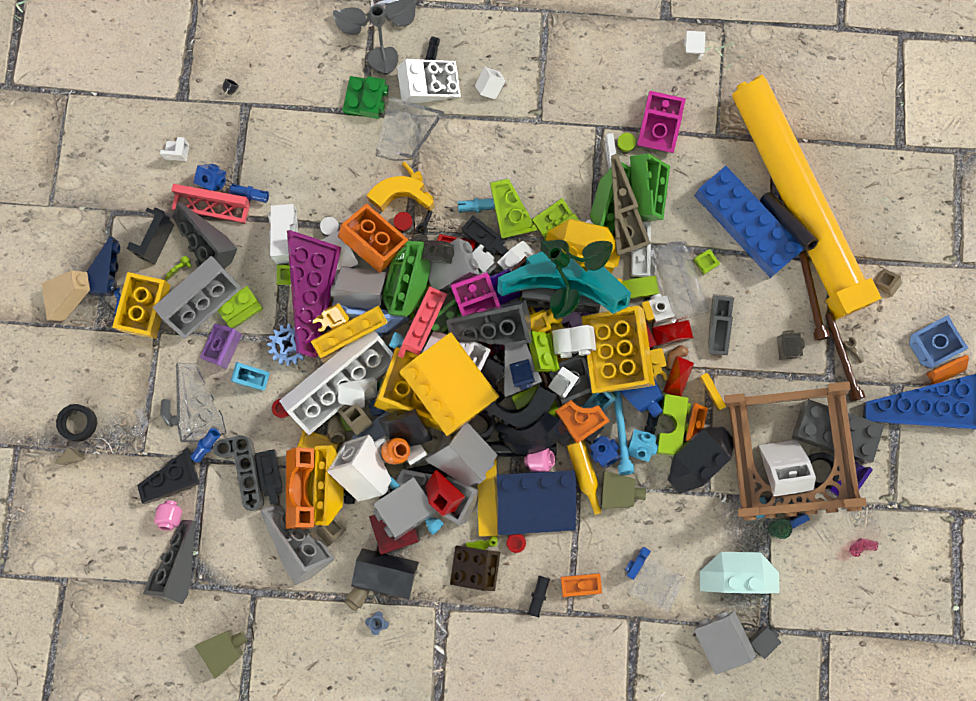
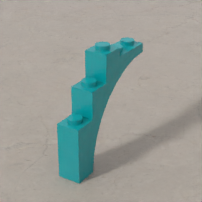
M541 251L526 258L525 266L498 277L497 292L504 296L515 291L533 288L566 289V285L556 269V265ZM570 258L569 265L562 268L571 289H576L580 295L601 304L612 314L629 307L631 292L604 266L595 271H585L575 260Z

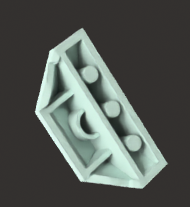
M720 552L699 571L700 591L779 593V572L760 552Z

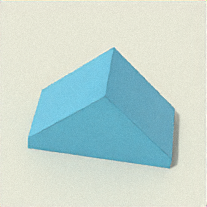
M236 362L231 381L237 385L265 391L270 372Z
M611 392L594 393L581 407L593 408L599 405L604 412L616 397Z

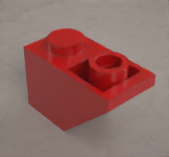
M438 470L434 471L425 485L429 504L442 516L454 512L465 498Z

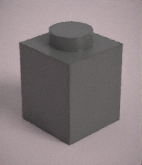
M762 626L749 639L754 651L763 659H766L782 643L778 639L780 635L776 630L766 626Z

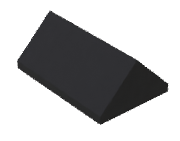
M362 548L356 559L351 586L409 600L419 562L389 554H380V552Z

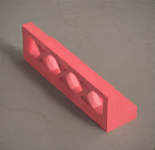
M173 184L171 191L175 196L172 210L175 211L180 197L187 198L190 202L187 207L189 209L193 207L194 209L191 210L198 215L246 224L250 201L247 197ZM200 201H205L208 207L202 211L197 210L195 205ZM219 204L224 205L227 209L221 214H217L213 210ZM236 208H243L242 218L234 217L231 211Z
M429 286L398 353L399 357L403 358L407 350L420 355L447 296L446 293Z

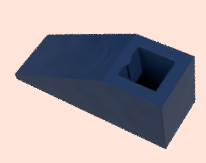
M109 237L87 270L90 288L88 294L113 296L116 290L115 274L119 268L117 255L120 253L121 247L119 241L114 237Z
M526 359L509 364L514 387H519L520 390L532 388V383L536 381L530 360Z

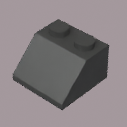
M577 355L558 363L560 369L563 366L579 377L564 399L557 394L560 406L592 392L589 368L584 356ZM559 370L556 372H548L551 382L555 378Z

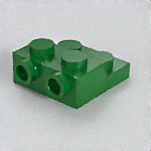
M350 76L343 113L379 119L380 114L384 113L385 102L383 100L384 96L388 95L389 90L386 80L367 76V79Z

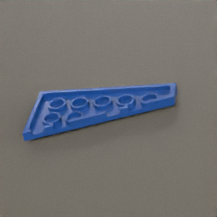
M976 374L864 402L863 418L876 423L976 430Z

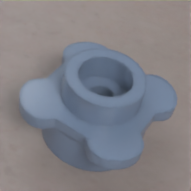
M377 611L373 617L367 618L365 621L372 635L375 636L381 630L389 627L388 621L384 620L383 613Z

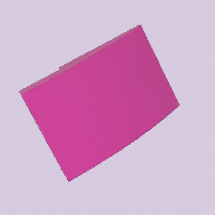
M649 91L637 146L674 153L686 98Z
M487 271L450 284L461 316L500 306Z

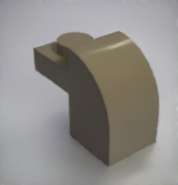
M357 402L353 406L345 404L337 410L357 436L373 424Z

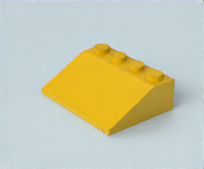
M637 305L627 307L615 314L607 311L581 316L583 326L590 325L594 327L596 350L590 351L591 354L587 355L593 394L655 386L643 308Z
M452 333L443 337L399 371L446 436L459 430L499 398L496 391Z
M396 347L380 386L374 407L390 413L397 411L398 415L416 409L426 426L443 432L399 372L419 355L406 351L404 357L401 358L398 356L400 348Z

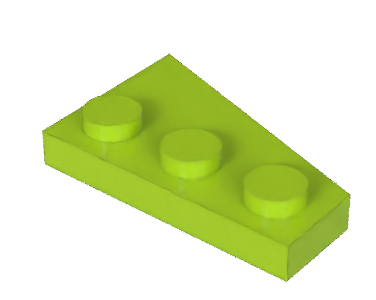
M508 178L489 182L499 233L502 238L538 230Z

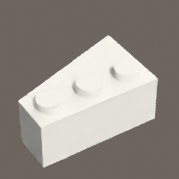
M294 204L271 206V212L268 213L269 223H271V230L269 231L270 256L277 265L289 264L287 230L298 232L297 209Z

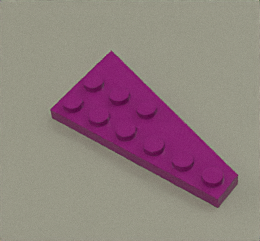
M287 230L296 353L317 358L318 353L311 341L321 336L323 331L319 332L318 330L322 323H313V320L317 316L322 315L321 313L329 306L331 287L334 283L341 247L292 230Z

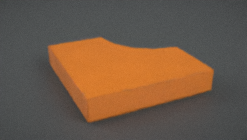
M570 400L554 411L577 444L610 422L599 405L593 408H582Z

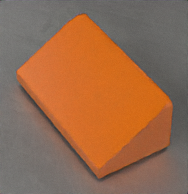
M960 356L927 372L932 385L941 383L966 371L969 356Z
M694 403L686 442L701 428H704L708 411L707 407Z

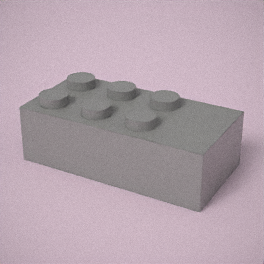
M210 256L153 308L163 321L185 339L242 288Z

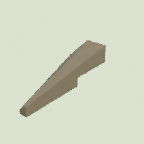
M617 153L611 155L616 252L617 256L646 247L651 242L637 210L639 206Z

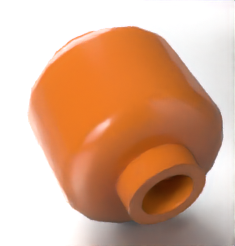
M402 438L390 439L381 448L382 458L385 462L392 465L403 463L410 456V446Z

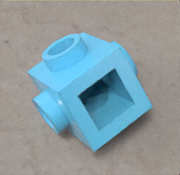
M634 429L628 443V456L649 462L651 455L655 456L658 444H655L656 435Z

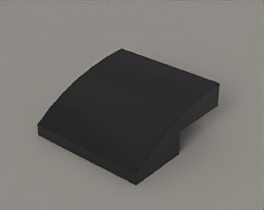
M416 409L398 415L397 411L378 419L390 439L402 438L407 441L410 447L433 440L432 434Z

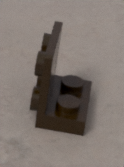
M456 545L450 585L482 591H495L501 552Z

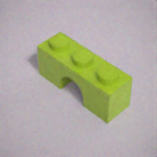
M665 394L661 407L663 412L660 415L671 418L674 422V429L669 434L659 433L657 435L656 444H658L656 454L674 456L686 444V441H683L684 433L687 434L688 431L686 414L689 415L691 403H688L687 397Z

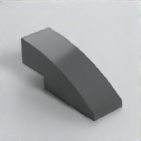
M713 294L708 339V353L728 355L733 321V296Z

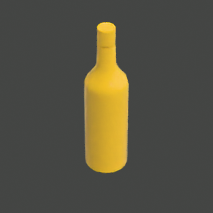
M585 441L566 446L580 490L588 496L594 515L602 513L597 498L598 480Z

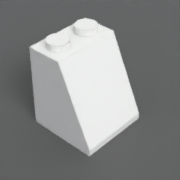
M370 435L344 442L327 470L357 501L385 495L391 482L388 471Z

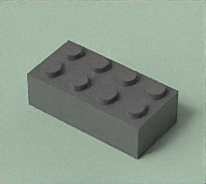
M810 399L804 401L792 438L834 453L828 406ZM848 413L854 460L864 464L873 463L884 425Z

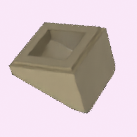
M883 269L874 284L887 295L893 297L901 286L902 279L900 275Z
M68 448L55 463L68 465L85 460L86 458L77 449Z
M387 462L384 463L390 476L400 474L402 469H406L404 462L395 465L388 464Z
M334 518L329 525H321L316 533L330 546L346 531V528Z

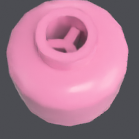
M546 449L538 453L528 454L524 457L525 466L529 467L532 473L549 472L555 464L554 453Z
M166 500L165 503L157 506L154 523L161 530L173 531L174 528L180 525L182 508L177 506V502Z

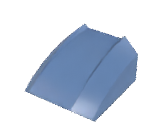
M949 315L910 335L909 345L921 365L928 368H933L969 349Z

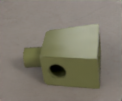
M604 471L600 508L634 507V499H646V488L635 487L636 479Z
M228 630L198 643L195 647L215 679L222 675L243 655L240 646L246 643L248 639L243 631L233 636Z

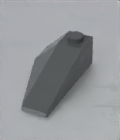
M178 202L173 219L181 235L186 236L189 242L188 249L190 252H194L197 258L195 261L197 267L212 256L225 269L234 259L237 251L235 245L226 235L183 203Z
M526 300L446 320L449 333H452L457 340L502 344L511 347L532 342L531 319Z
M182 520L170 540L171 547L166 553L163 552L160 559L162 562L158 569H153L143 594L172 603H184L191 584L196 521Z

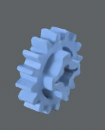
M290 324L287 325L286 329L281 325L279 332L275 329L273 330L275 336H269L272 342L267 343V345L272 348L268 352L275 354L273 356L275 361L279 359V364L281 365L286 361V365L290 366L291 362L298 365V359L305 360L301 354L290 357L291 354L296 353L295 329H292ZM291 342L293 344L292 347L287 348L285 344H290ZM277 344H278V345L280 346V348H281L280 354L278 353V350H277Z

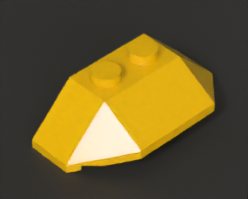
M568 219L550 229L547 233L546 241H566L569 244V252L574 256L577 254L582 255L583 249L592 242L609 241L613 244V249L608 262L614 263V267H618L620 255L617 256L616 239L607 227Z
M331 445L314 447V469L310 473L307 485L308 499L314 507V525H329L343 507L344 487L327 472L337 455L334 447Z

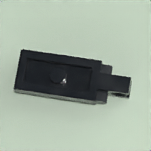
M474 215L461 229L463 233L477 244H482L484 249L494 256L498 253L503 257L509 251L503 246L505 241L502 240V237Z
M272 449L255 453L262 492H264V496H269L270 505L280 504L278 493H282L283 487L276 450Z

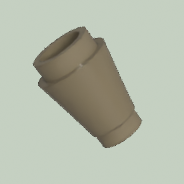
M334 414L328 419L327 438L331 443L339 444L345 440L346 431L339 416Z
M355 587L345 596L344 603L356 612L359 608L361 609L370 591Z

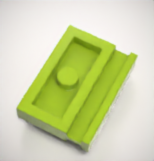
M246 286L222 305L218 312L227 325L235 329L263 310V307L250 288Z
M532 331V342L529 343L535 371L556 372L560 370L557 356L554 354L551 333L546 334L545 332Z

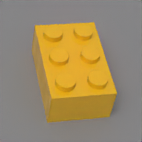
M127 272L112 328L124 333L157 339L162 318L153 307L169 293L171 285L162 279Z

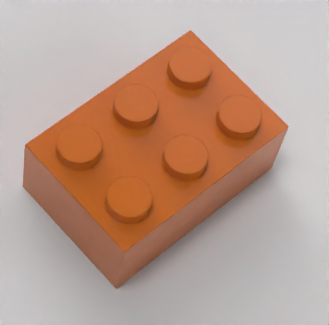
M367 203L341 224L338 238L379 273L391 264L392 259L405 246V243L409 241Z

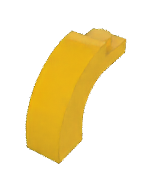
M407 176L387 178L375 185L366 195L368 201L382 212L393 200L400 197L412 198L430 211L435 207L433 196L426 191L424 192V183Z

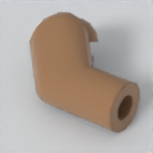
M678 345L668 353L666 369H672L676 356L686 357L689 353L688 348Z

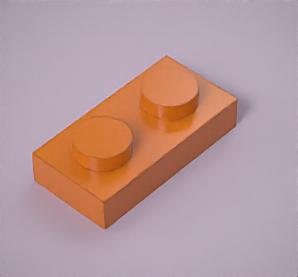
M600 573L560 577L562 597L602 594Z

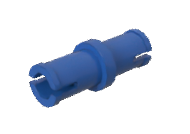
M234 183L230 186L229 194L247 197L249 201L252 199L267 203L269 200V191L254 189L253 186L236 185Z
M211 428L206 436L199 440L198 446L190 454L194 462H201L206 453L213 449V444L221 436L217 429Z

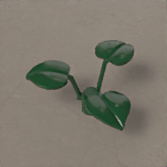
M564 240L541 241L540 252L542 251L556 265V269L566 285V289L561 288L557 290L550 300V309L555 319L564 318L571 314L577 308L580 301L579 291L571 289L562 268L567 267L570 263V258L584 262L588 270L595 271L601 269L610 258L613 249L611 242L595 241L588 244L582 251L583 258H580L569 252V244Z

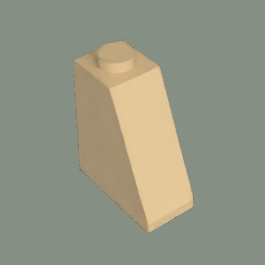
M71 270L42 283L47 320L64 321L90 291L87 272Z

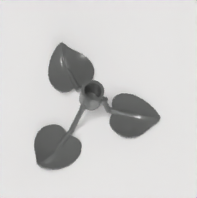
M416 0L394 1L388 4L385 9L381 5H374L371 7L370 13L367 14V18L361 9L355 7L333 10V17L337 27L348 35L359 34L361 26H366L371 19V23L378 27L380 49L375 48L370 51L368 63L374 70L382 74H389L394 71L398 64V53L393 47L384 48L381 26L385 23V18L387 21L392 20L394 25L400 27L411 24L415 17Z

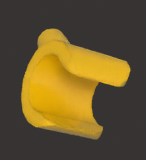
M406 162L402 163L411 178L423 181L420 171L413 172Z

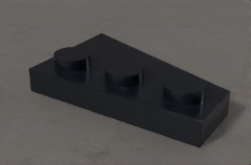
M185 448L175 459L172 458L167 462V465L159 471H155L137 485L142 504L154 502L200 484L194 461L190 456V448Z

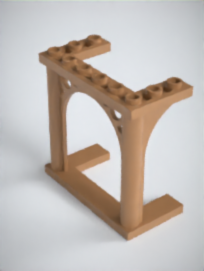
M849 381L830 383L826 388L749 397H745L744 393L724 395L725 405L729 408L741 502L738 516L743 517L744 521L756 520L757 515H764L766 519L777 518V513H785V517L797 516V512L805 511V515L818 514L817 510L826 509V513L838 512V508H846L850 512L862 511V506H867L866 497L861 498L858 489L845 396L850 391ZM827 398L835 455L834 465L829 477L822 485L808 493L773 496L771 487L763 481L754 465L747 406ZM839 475L838 481L841 480V485L833 481L834 476ZM755 483H760L762 488L755 493V489H757ZM826 486H835L839 491V496L836 498L830 497L825 491ZM765 491H770L772 493L770 502L762 504L759 500L760 495ZM822 493L828 501H825L823 498H818L819 500H817L815 494ZM798 496L802 497V502H797L796 498ZM776 497H783V503L779 501L775 506H772ZM806 498H808L811 502L806 503Z

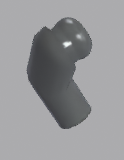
M162 399L160 416L167 426H177L179 424V417L177 415L172 416L170 413L171 400Z

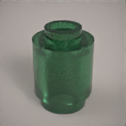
M775 519L769 523L768 532L775 539H786L792 533V525L786 519Z

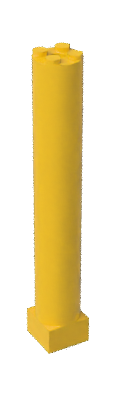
M759 75L749 83L742 82L737 85V90L732 93V98L785 207L819 240L817 246L807 252L829 295V298L825 301L835 321L882 299L872 277L865 279L764 75Z

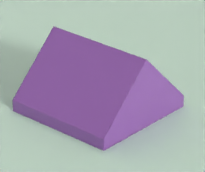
M215 323L199 358L227 369L242 334L233 328Z

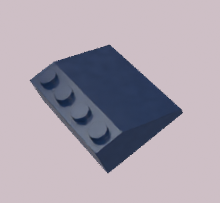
M575 470L494 476L498 535L576 530Z

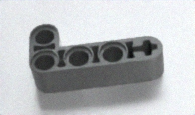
M243 435L216 441L213 451L217 456L235 458L244 508L249 511L260 510L264 505V498L253 441ZM242 440H246L247 447L241 450L239 444ZM223 444H227L228 450L222 454L220 448ZM245 459H249L251 462L250 467L244 469L242 466ZM248 478L254 480V485L251 488L246 486ZM257 499V503L254 506L250 505V501Z

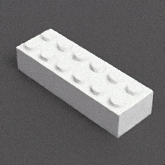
M372 331L347 344L284 396L280 403L299 426L310 435L338 412V409L345 405L338 402L337 384L371 377L377 379L387 371L393 353L375 331Z

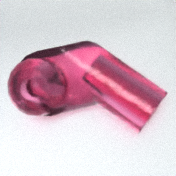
M859 538L850 545L849 552L852 556L859 557L861 556L860 553L865 549L877 551L878 542Z

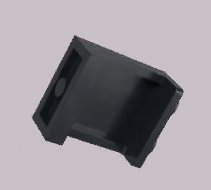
M154 207L153 210L150 208L146 209V212L153 220L141 245L129 242L126 249L138 258L155 265L174 224L170 221V217L165 215L164 211Z

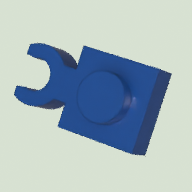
M642 547L634 561L630 560L624 569L627 571L625 576L632 580L635 579L651 552L649 549Z

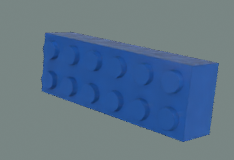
M727 166L723 167L695 193L696 199L770 278L804 249Z

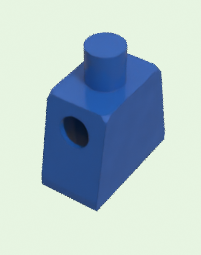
M655 377V386L620 391L641 413L649 410L654 418L663 412L658 402L664 399V396Z

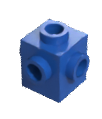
M215 164L197 165L193 183L203 187L205 190H221L226 183V171L221 170L220 166Z
M600 436L590 446L593 451L590 453L592 458L604 468H608L621 459V455L618 452L620 447L614 438L610 439L607 436Z

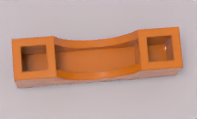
M295 447L286 451V529L304 530L314 527V507L310 504L307 494L308 479L311 471L314 469V448Z

